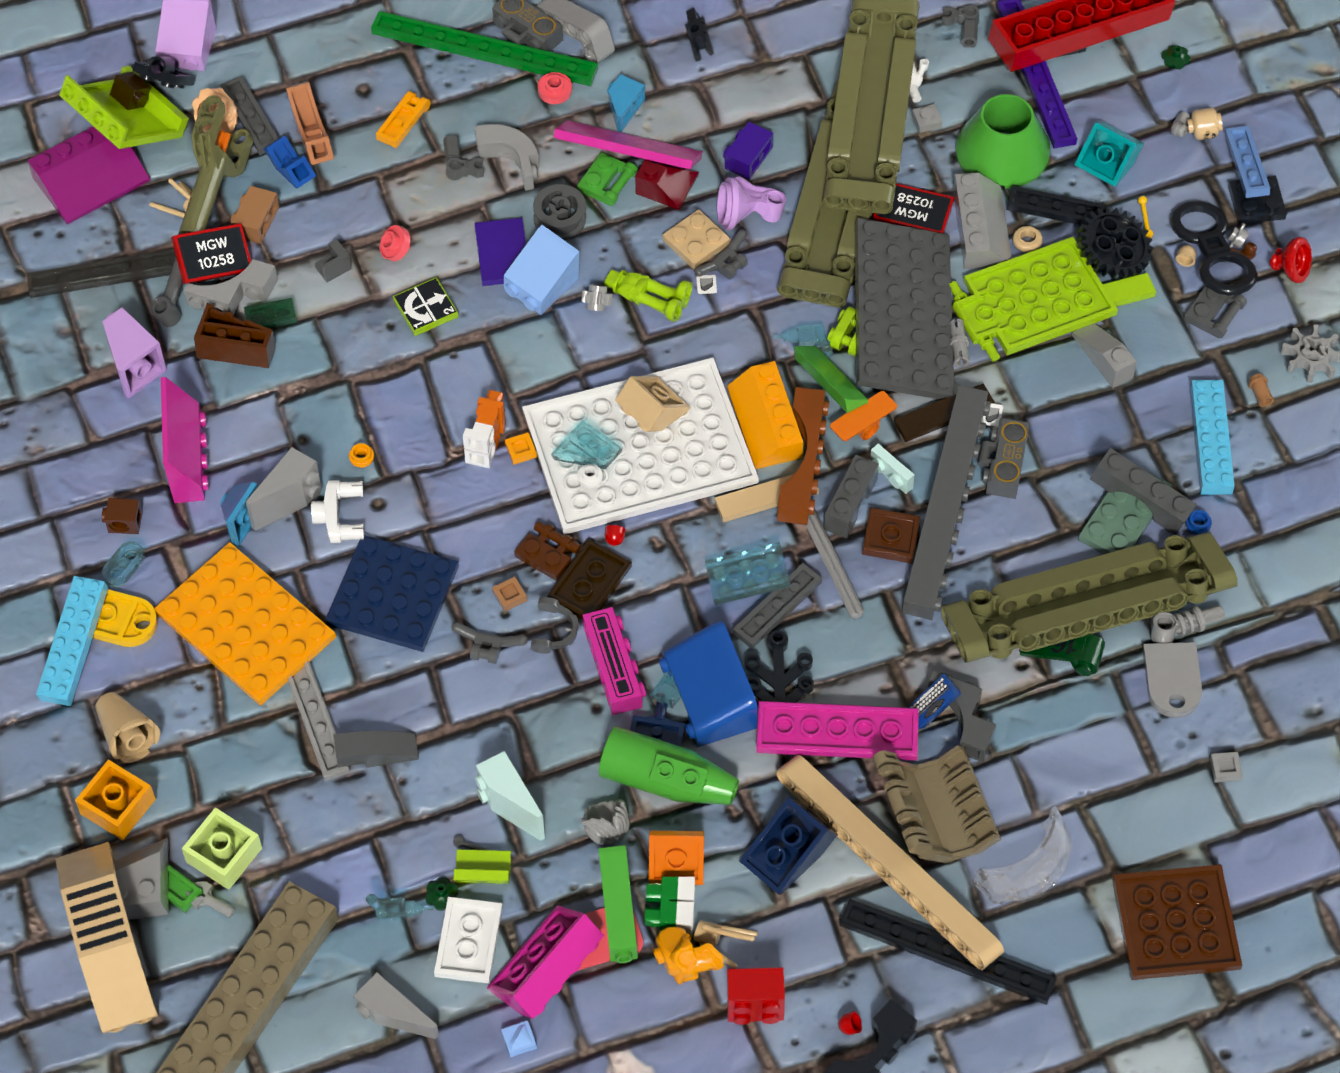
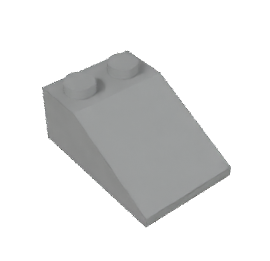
M291 447L245 502L252 529L256 531L306 507L312 499H316L320 495L322 486L317 461Z

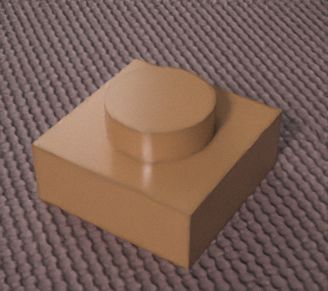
M516 577L492 587V592L504 612L527 602V595Z

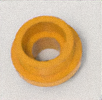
M359 443L350 450L349 460L355 467H367L374 460V452L367 444Z

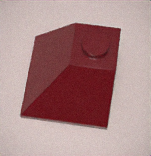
M645 159L635 176L636 194L679 210L699 176V172Z

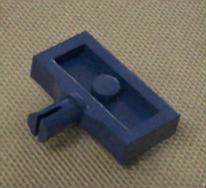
M658 702L655 716L643 717L633 715L630 730L682 747L685 723L665 718L668 704L663 702L662 706V702Z

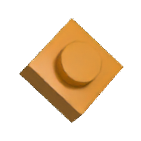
M528 432L505 439V446L513 465L537 458V452Z

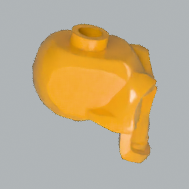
M667 927L657 935V948L653 949L657 963L659 965L664 964L668 974L674 977L676 983L681 985L684 982L696 980L699 977V972L720 970L725 966L722 954L710 943L694 948L690 941L691 937L686 933L685 929Z

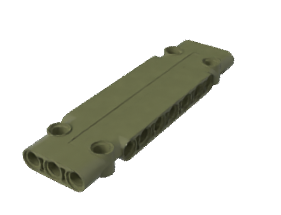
M852 0L828 150L823 204L829 208L887 214L893 209L915 56L916 30L920 7L918 0Z
M837 80L831 99L827 104L826 117L821 121L789 234L785 262L777 292L786 298L839 308L845 306L850 286L854 279L855 222L857 218L871 220L873 213L832 209L823 204L828 150L839 82Z
M1211 532L1193 535L1186 539L1182 536L1173 535L1165 539L1164 547L1158 548L1153 542H1147L1006 581L993 587L991 592L984 589L975 590L970 594L968 602L963 599L942 605L941 615L965 663L989 656L1003 659L1008 657L1014 649L1019 648L1021 651L1028 652L1087 634L1150 618L1161 612L1175 611L1182 608L1187 601L1196 604L1202 603L1210 594L1237 587L1238 581L1233 566Z

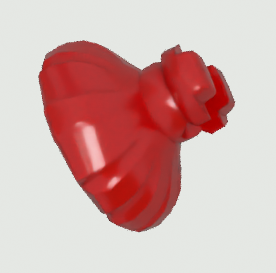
M1304 237L1292 239L1285 250L1282 248L1276 249L1275 254L1269 260L1271 268L1274 270L1284 269L1289 280L1294 283L1304 282L1310 273L1312 264L1311 246Z

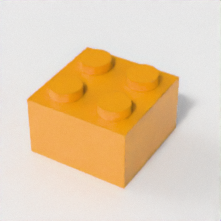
M108 759L75 799L80 815L123 841L156 799L151 785Z

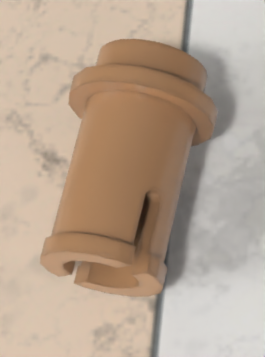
M1256 374L1249 378L1248 386L1250 389H1253L1259 406H1269L1274 402V398L1267 385L1268 379L1263 374Z

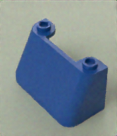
M722 620L706 626L662 652V658H659L661 670L663 673L667 672L670 677L673 676L688 714L689 723L685 724L686 732L690 740L694 739L697 748L757 729L758 708L756 699Z

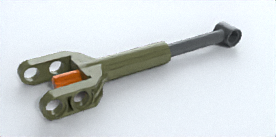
M216 95L207 97L201 104L191 134L193 152L200 170L179 234L206 229L222 179L226 177L235 178L243 174L253 145V137L246 129H239L232 135L220 130L226 110L223 101ZM218 103V107L214 111L209 112L210 107ZM211 124V128L208 131L202 132L206 125ZM246 136L242 143L237 144V140L240 137ZM235 156H239L238 161L236 163H233L231 159ZM175 258L163 296L154 299L150 305V312L165 327L175 326L181 318L180 311L175 307L183 283L177 258Z

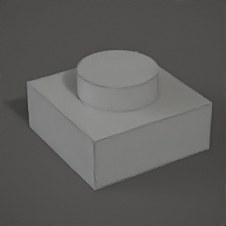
M935 104L912 109V117L919 133L942 128V120Z
M1238 752L1211 754L1210 762L1214 782L1241 781L1242 771Z

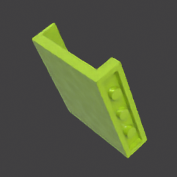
M123 66L120 74L134 71L130 66ZM66 75L59 94L60 97L118 149L182 138L189 119L145 79L142 80L151 87L148 101L145 107L131 110L124 108L109 95L114 80L79 85L69 75Z

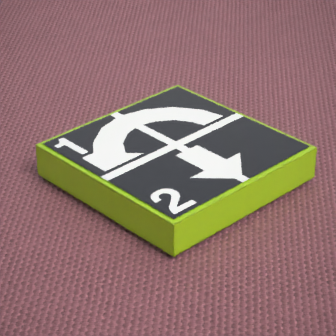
M437 277L393 296V302L414 336L458 318V311Z

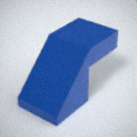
M285 135L263 148L275 169L296 189L316 176L304 155L297 156Z

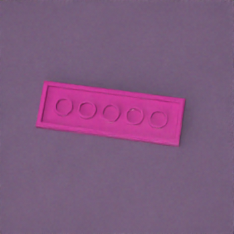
M569 120L557 127L554 133L556 139L686 169L693 168L702 159L703 151Z
M759 701L756 753L873 758V755L877 752L890 751L896 753L898 760H917L919 708Z

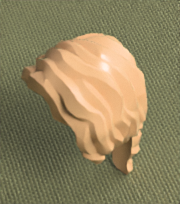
M223 88L201 89L199 97H196L192 102L195 122L203 101L211 95H216L223 101L226 110L220 130L232 135L238 123V113L234 101L224 92ZM218 103L212 105L209 112L214 111L218 107ZM211 124L206 125L202 131H208L211 128Z

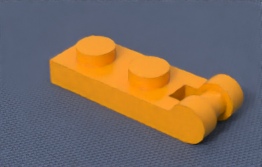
M408 91L376 132V140L397 149L421 115L428 111L431 101L425 97L419 98L416 93Z

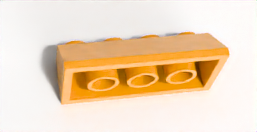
M776 362L751 366L727 385V390L755 469L802 459L803 439Z

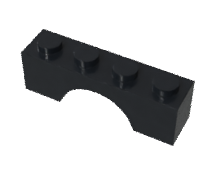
M890 999L873 1018L872 1031L877 1039L875 1050L868 1057L859 1061L849 1062L836 1059L824 1073H881L879 1070L885 1063L890 1065L899 1054L897 1050L903 1043L908 1045L917 1034L915 1031L917 1019Z

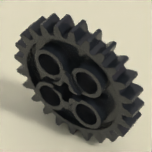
M1106 207L1104 211L1098 208L1095 213L1091 211L1081 222L1077 230L1079 234L1076 240L1080 242L1077 249L1084 250L1080 256L1083 258L1088 257L1089 260L1086 265L1094 264V272L1100 269L1102 270L1103 277L1109 273L1112 280L1117 275L1121 280L1125 279L1126 276L1129 278L1135 276V274L1140 275L1148 266L1152 258L1150 253L1154 249V247L1149 245L1152 238L1145 237L1149 231L1141 230L1143 223L1139 222L1136 224L1134 222L1136 216L1128 218L1126 210L1123 214H1119L1118 208H1115L1113 212L1110 211L1109 207Z

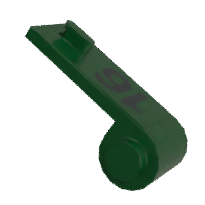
M1087 634L1028 652L1020 650V655L1071 662L1078 674L1090 676L1098 671L1105 648V641L1096 635Z

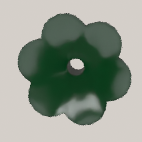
M1171 45L1161 53L1164 65L1169 68L1183 69L1184 65L1189 64L1191 61L1188 50L1178 45Z
M440 878L437 882H431L427 885L428 894L425 900L428 905H434L436 910L443 911L446 909L448 897L457 898L458 886L450 883L446 878Z

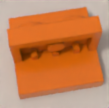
M649 831V883H662V877H695V885H703L704 831Z

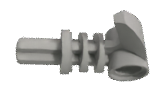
M1218 605L1204 610L1194 606L1190 608V612L1185 610L1181 614L1158 613L1150 618L1151 640L1153 643H1173L1175 634L1184 636L1185 633L1191 634L1194 630L1202 632L1205 630L1206 624L1225 618L1224 609Z

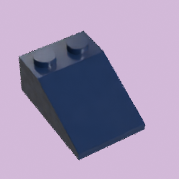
M788 797L739 862L774 892L781 895L823 855L838 833L801 802Z

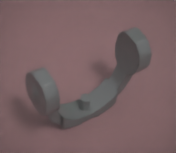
M539 598L538 608L546 612H558L566 616L572 627L565 626V631L571 633L568 637L556 642L547 639H532L530 649L534 652L550 653L551 650L572 645L577 637L576 631L579 626L577 616L569 609L559 605L560 602L554 598Z

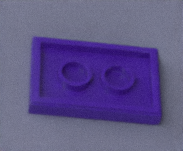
M522 218L474 223L482 286L504 284V274L526 246Z

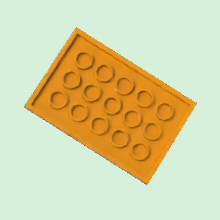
M230 542L154 608L157 616L259 706L263 705L284 686L291 675L292 677L295 676L305 666L307 661L310 662L336 638V634L331 628Z

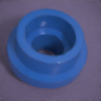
M1203 510L1191 512L1186 520L1187 529L1196 535L1208 532L1212 525L1209 514Z

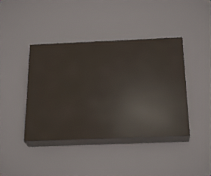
M588 539L547 597L558 600L560 602L559 605L569 609L574 615L583 620L582 615L599 611L603 608L631 569L632 562Z

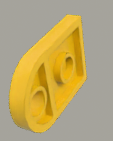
M108 589L93 638L124 647L139 646L147 642L154 635L158 625L156 612L153 606L143 598ZM141 621L150 622L149 626L145 629L136 628L137 624Z

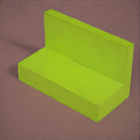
M457 850L456 869H454L453 877L456 883L510 884L511 851Z

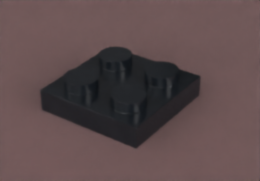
M1276 176L1267 177L1270 195L1251 198L1245 197L1240 180L1229 181L1228 189L1238 225L1286 219L1287 212Z

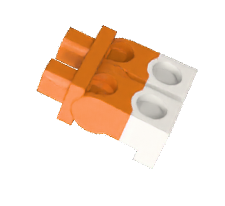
M489 390L486 398L479 397L476 409L477 419L473 429L465 428L463 434L465 463L490 469L500 441V433L504 434L506 429L502 392Z

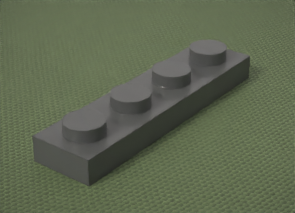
M240 76L220 84L224 92L234 101L238 113L237 118L242 127L253 137V145L259 156L265 154L266 152L263 148L278 139L244 79Z
M802 563L733 628V635L753 649L822 583V578Z

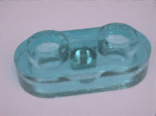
M129 541L122 544L104 565L102 576L108 586L114 588L123 586L143 563L145 554L139 543ZM130 556H136L134 559H128Z

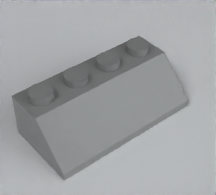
M980 173L955 174L953 195L955 197L954 202L964 269L988 268L1012 259L1001 186Z

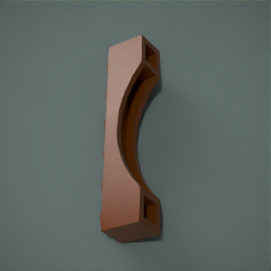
M795 388L793 414L805 444L806 454L795 474L781 485L777 511V521L808 525L809 515H814L815 500H812L811 497L812 494L817 495L818 480L814 479L815 474L820 475L821 460L817 459V455L823 454L824 440H820V435H825L827 420H823V415L828 416L829 401H825L826 390Z

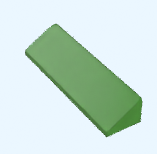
M816 346L794 347L795 359L826 390L846 413L868 403V399Z

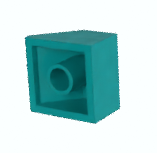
M1095 122L1074 165L1116 187L1134 165L1144 143L1106 122Z

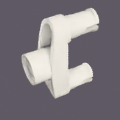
M330 480L327 482L324 501L311 502L312 523H326L330 543L364 539L363 523L354 525H341L339 523L338 500H341V498L363 497V481L340 482V480Z

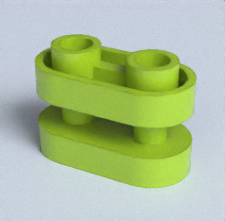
M849 306L846 310L842 309L838 317L837 327H832L827 341L830 342V347L840 351L844 345L848 346V354L856 357V332L853 337L849 335L853 328L856 327L855 308Z

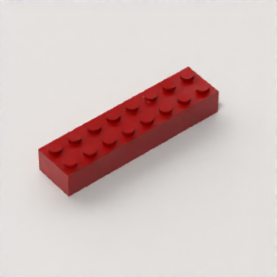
M1053 0L993 20L988 40L1010 72L1170 20L1176 1Z

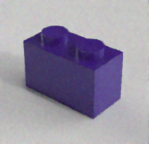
M748 122L744 129L741 128L737 132L733 144L728 145L724 151L725 169L750 180L773 148V132Z

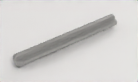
M814 511V515H809L806 527L852 619L860 618L864 615V609L817 513Z

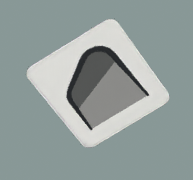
M716 275L696 276L698 294L717 293Z
M991 403L988 417L983 416L982 422L988 426L998 427L999 420L1002 418L1003 406Z

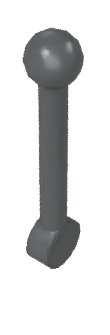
M456 836L453 839L456 848L464 846L473 850H490L466 842L461 836Z

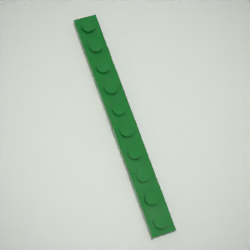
M381 11L378 12L371 27L373 35L540 75L558 72L566 75L571 82L586 86H592L598 71V63Z

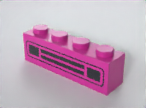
M613 607L582 615L583 628L612 716L643 708L642 697H646L643 682H638L636 675L639 674L635 659L630 660L628 654L631 652L629 640L627 637H622L621 631L624 630L620 615L615 616Z

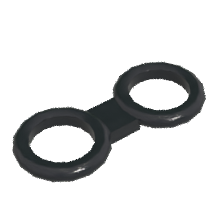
M1188 201L1179 205L1172 212L1170 219L1172 230L1184 241L1197 244L1205 256V259L1200 264L1199 274L1201 281L1208 289L1218 294L1232 296L1243 294L1256 284L1258 273L1252 261L1238 252L1230 251L1231 248L1224 238L1228 227L1227 218L1218 207L1208 202ZM1190 212H1202L1212 216L1216 220L1218 227L1209 233H1194L1187 230L1182 225L1180 219ZM1219 262H1232L1241 266L1246 271L1247 278L1238 284H1224L1215 280L1210 274L1209 269Z

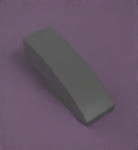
M357 731L333 734L338 767L365 763L366 768L419 760L416 737L413 733Z

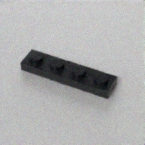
M1013 185L1007 204V210L1077 225H1081V222L1091 211L1095 213L1098 208L1104 211L1107 207L1105 204Z

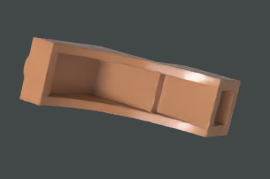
M306 81L285 87L297 133L302 138L309 163L314 165L334 159L329 137L321 122L310 83Z

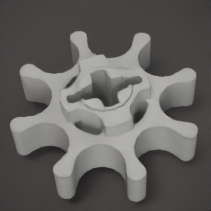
M1318 324L1313 325L1311 335L1308 336L1302 335L1297 328H1293L1290 338L1296 344L1283 343L1281 349L1282 355H1291L1295 358L1289 362L1287 371L1292 373L1296 368L1305 369L1308 372L1307 382L1313 381L1315 371H1323L1328 378H1333L1336 368L1329 362L1340 363V351H1334L1331 348L1336 345L1339 336L1333 334L1327 339L1318 335Z

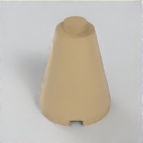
M107 693L99 698L96 703V711L113 758L119 759L123 763H132L147 756L150 753L148 749L153 743L156 745L160 738V730L156 723L117 693Z

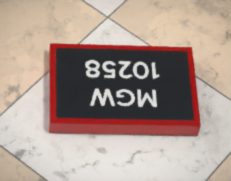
M896 183L892 211L887 214L874 213L873 221L944 234L955 197Z
M241 223L171 237L183 285L240 274L251 262Z

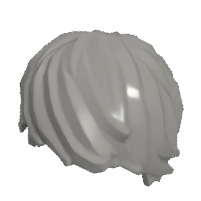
M622 799L593 804L588 809H585L584 818H581L582 826L584 825L583 831L596 844L600 845L613 844L622 840L630 826L627 807Z

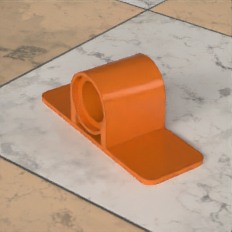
M880 391L869 398L868 403L833 421L830 424V428L842 441H848L855 435H858L862 440H868L878 431L880 419L897 409V404L886 392Z

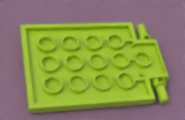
M1074 237L965 275L963 282L971 294L969 297L967 293L962 292L957 281L949 284L954 296L953 310L957 317L964 321L965 330L973 344H979L981 349L987 352L992 362L1000 358L994 346V337L997 338L1005 354L1010 355L1117 315L1118 309L1092 266L1086 265L1087 258L1080 256L1083 252L1077 249L1078 243Z

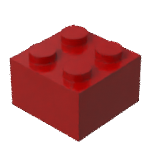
M784 968L727 969L728 1022L745 1025L751 1021H762L765 1024H775L778 1021H784Z

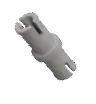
M953 319L949 324L951 330L950 345L953 346L954 364L957 367H962L961 359L963 358L965 367L970 363L968 354L969 339L965 334L964 321L957 319L958 327H955V320Z

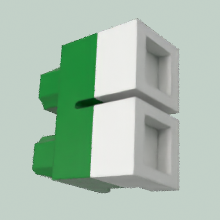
M662 877V883L647 884L646 901L661 903L660 908H645V925L660 927V931L667 927H680L685 929L687 934L693 936L695 877Z

